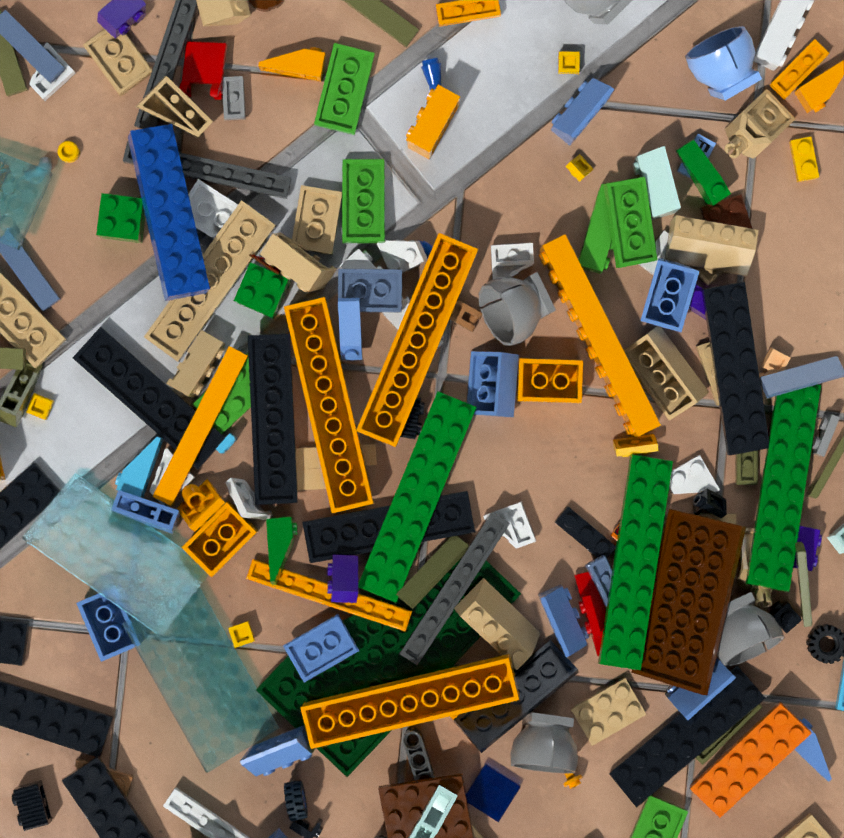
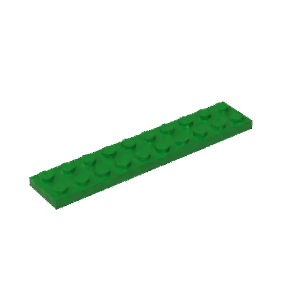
M819 384L775 396L769 432V445L766 451L746 584L785 592L790 591L796 552L795 544L798 539L821 385Z
M437 391L358 583L359 588L395 603L397 602V593L405 583L476 410L475 406Z
M630 455L598 664L641 670L673 461Z

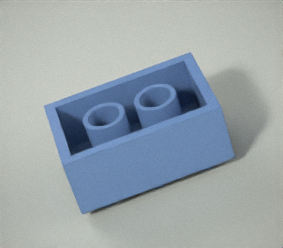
M120 584L76 603L101 662L144 643Z

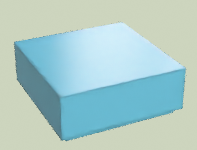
M229 433L216 450L221 454H225L237 441V437Z

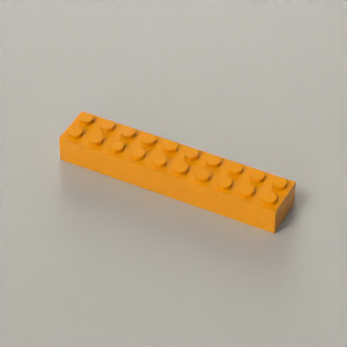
M438 233L359 422L357 432L393 447L397 446L478 252L477 248Z
M566 234L542 245L539 250V259L543 266L547 265L549 269L548 277L553 285H557L559 292H557L562 304L566 303L568 307L567 315L571 322L575 321L578 327L576 333L581 341H585L587 348H585L590 360L594 359L597 365L594 367L600 379H604L606 383L604 389L609 397H613L616 403L613 405L618 416L623 417L625 421L623 427L626 433L632 435V437H639L661 426Z
M325 297L284 306L331 512L336 513L374 504L327 300Z
M510 654L305 702L300 708L310 748L313 749L517 701L520 698Z

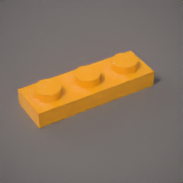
M459 0L436 4L439 27L501 17L499 0Z
M814 39L769 86L785 100L830 53Z

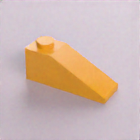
M310 47V50L301 49L260 61L258 66L260 71L322 82L326 54L320 48Z
M844 60L794 92L807 113L812 110L816 113L826 107L825 102L830 99L844 76Z

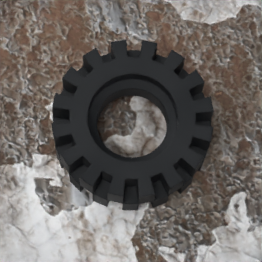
M828 624L818 625L816 629L813 628L811 630V635L808 634L809 641H806V645L809 648L807 649L816 660L825 664H833L834 661L839 662L841 656L844 657V633L839 628ZM825 636H831L835 642L834 648L829 652L822 651L819 645L820 640Z

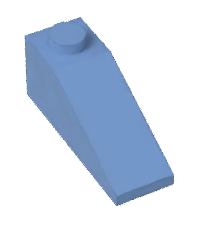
M338 298L341 360H362L360 299Z
M118 490L111 511L173 534L180 516L179 510Z
M805 718L800 720L811 730L813 726ZM811 730L812 734L794 750L829 782L832 779L816 734Z

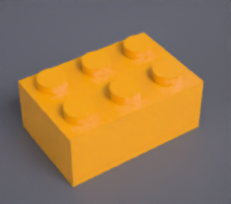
M437 85L436 89L432 88L426 98V107H421L416 116V126H411L406 134L408 148L429 160L460 105V96L440 85Z
M519 358L517 402L582 403L583 361Z
M229 501L181 548L210 577H213L259 530L247 518L241 517L237 512V508Z

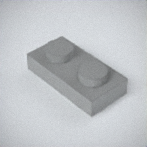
M223 77L224 120H246L244 77Z
M829 414L822 418L819 429H821L820 434L812 442V454L819 457L825 456L840 417Z

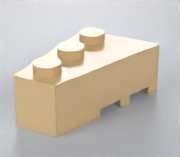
M164 76L135 106L195 137H199L213 122L167 76Z
M273 233L260 253L268 265L276 266L281 270L280 273L285 278L294 280L297 283V287L304 292L324 289L337 270L332 265L328 268L318 262L320 257L317 255L310 256L303 250V246L282 233Z
M201 330L188 349V354L184 361L180 362L177 366L178 371L174 378H169L166 384L188 397L194 398L195 395L199 396L205 387L202 384L205 378H210L215 370V366H213L217 358L220 360L226 351L224 348L225 343Z

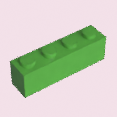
M603 184L599 187L578 259L583 269L599 274L603 272V269L607 270L610 258L607 257L609 249L613 250Z

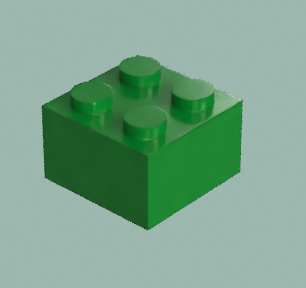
M101 193L96 235L104 239L142 243L146 218L142 199Z
M250 262L233 301L275 319L291 281Z

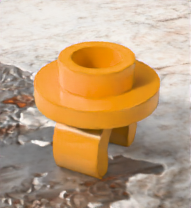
M566 773L565 776L568 781L563 786H569L570 789L575 788L581 784L580 780L583 776L580 774L575 777L574 773Z

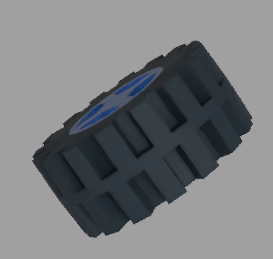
M302 781L284 783L286 808L290 821L308 818L305 790Z

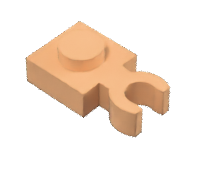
M770 347L761 364L765 370L759 373V377L784 371L791 358Z

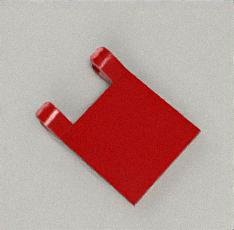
M187 41L182 81L179 89L188 98L191 97V84H212L210 96L215 100L222 99V82L227 43Z

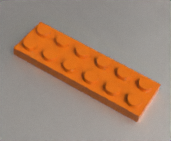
M779 702L690 785V790L721 818L812 734L811 730L785 705Z

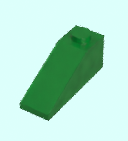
M694 139L676 150L678 157L706 204L715 205L731 194L718 171Z
M292 517L266 519L269 572L272 585H277L295 542L294 535H298L297 522L293 523Z

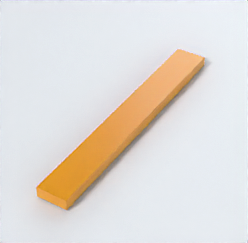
M230 346L228 347L152 497L169 506L173 505L248 355Z
M255 559L252 560L246 577L248 580L402 631L407 630L412 614L410 610L358 594L357 603L331 602V594H327L328 583L283 569L277 585H272L270 582L269 564Z

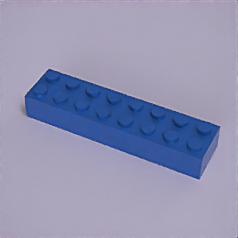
M169 124L131 130L128 135V142L164 299L169 301L206 294L210 287L173 126Z

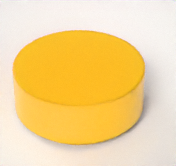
M64 141L58 147V156L64 162L72 163L79 158L80 150L74 142Z

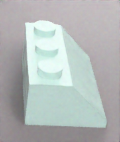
M665 146L637 156L635 163H633V170L635 175L645 177L651 219L675 214L681 206Z

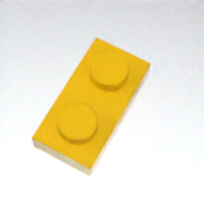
M812 137L789 141L797 183L818 179L819 172Z
M654 434L613 439V448L617 457H629L633 454H650L659 451L658 442Z

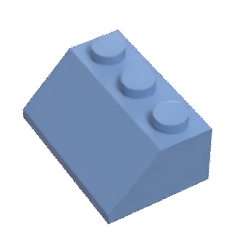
M594 78L589 83L585 80L578 89L580 94L576 98L571 97L564 106L567 108L562 115L558 113L552 120L553 126L551 131L571 146L609 100L614 88Z
M658 258L640 321L682 332L699 270Z
M471 351L467 403L476 407L474 415L514 417L518 354Z
M558 585L538 594L566 657L571 656L588 645L586 639L589 636L584 626L580 628L577 621L581 619L576 607L572 608L569 603L572 597L568 588L563 589L562 585Z
M716 657L708 695H701L670 685L666 690L665 696L689 720L736 677Z
M303 725L251 746L240 760V763L255 776L261 774L267 776L278 767L282 766L284 769L291 766L296 760L305 761L311 758L316 748H310L306 728Z

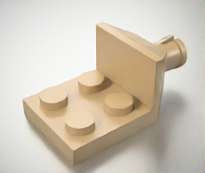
M766 89L725 128L728 140L730 141L725 146V152L728 153L734 149L729 155L731 158H737L742 153L754 159L796 118Z
M746 528L740 552L741 571L736 579V584L747 592L754 593L756 607L760 608L761 602H763V608L770 607L772 605L770 593L774 589L746 584L754 528Z

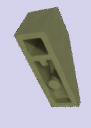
M26 359V369L16 370L0 399V422L17 428L26 411L43 365L34 368Z

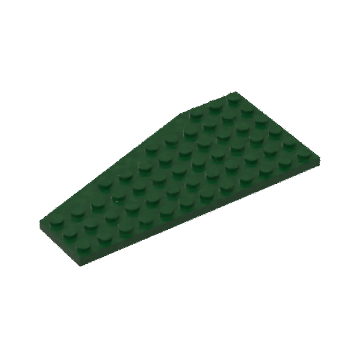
M486 560L460 601L483 578L510 604L521 593ZM459 561L413 609L399 597L396 603L386 598L380 600L412 611L406 631L352 615L344 619L343 622L359 649L358 652L306 682H303L290 657L287 656L259 685L256 691L293 727L298 728L305 725L300 708L305 702L452 668L481 637L459 616L455 609L418 665L400 655V652ZM392 730L316 749L348 777Z

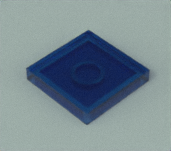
M485 763L466 792L467 801L476 809L499 822L521 785Z

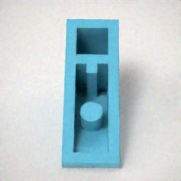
M156 437L123 469L122 473L119 472L115 484L118 485L117 491L120 490L144 498L164 440L162 437Z

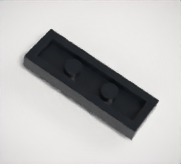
M568 506L555 520L559 527L597 558L601 555H605L608 558L616 548L611 541Z

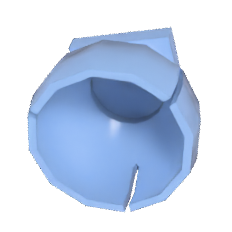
M744 26L719 32L693 47L685 55L688 67L695 78L709 86L708 91L711 96L725 101L762 80L760 73L752 69L755 48L752 38Z

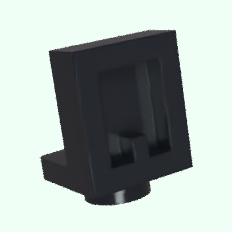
M706 488L694 497L693 513L699 515L706 510L722 519L727 515L726 499Z
M785 600L782 602L778 601L771 607L772 611L769 614L774 617L786 634L802 621L799 615L792 609L790 603Z
M319 818L313 828L310 827L311 824L305 819L294 820L290 823L289 828L303 838H318L323 830L321 826L323 820Z

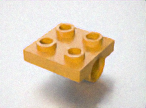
M205 480L199 487L195 484H189L183 488L181 494L185 501L177 509L188 527L195 532L222 507L225 501L209 480Z

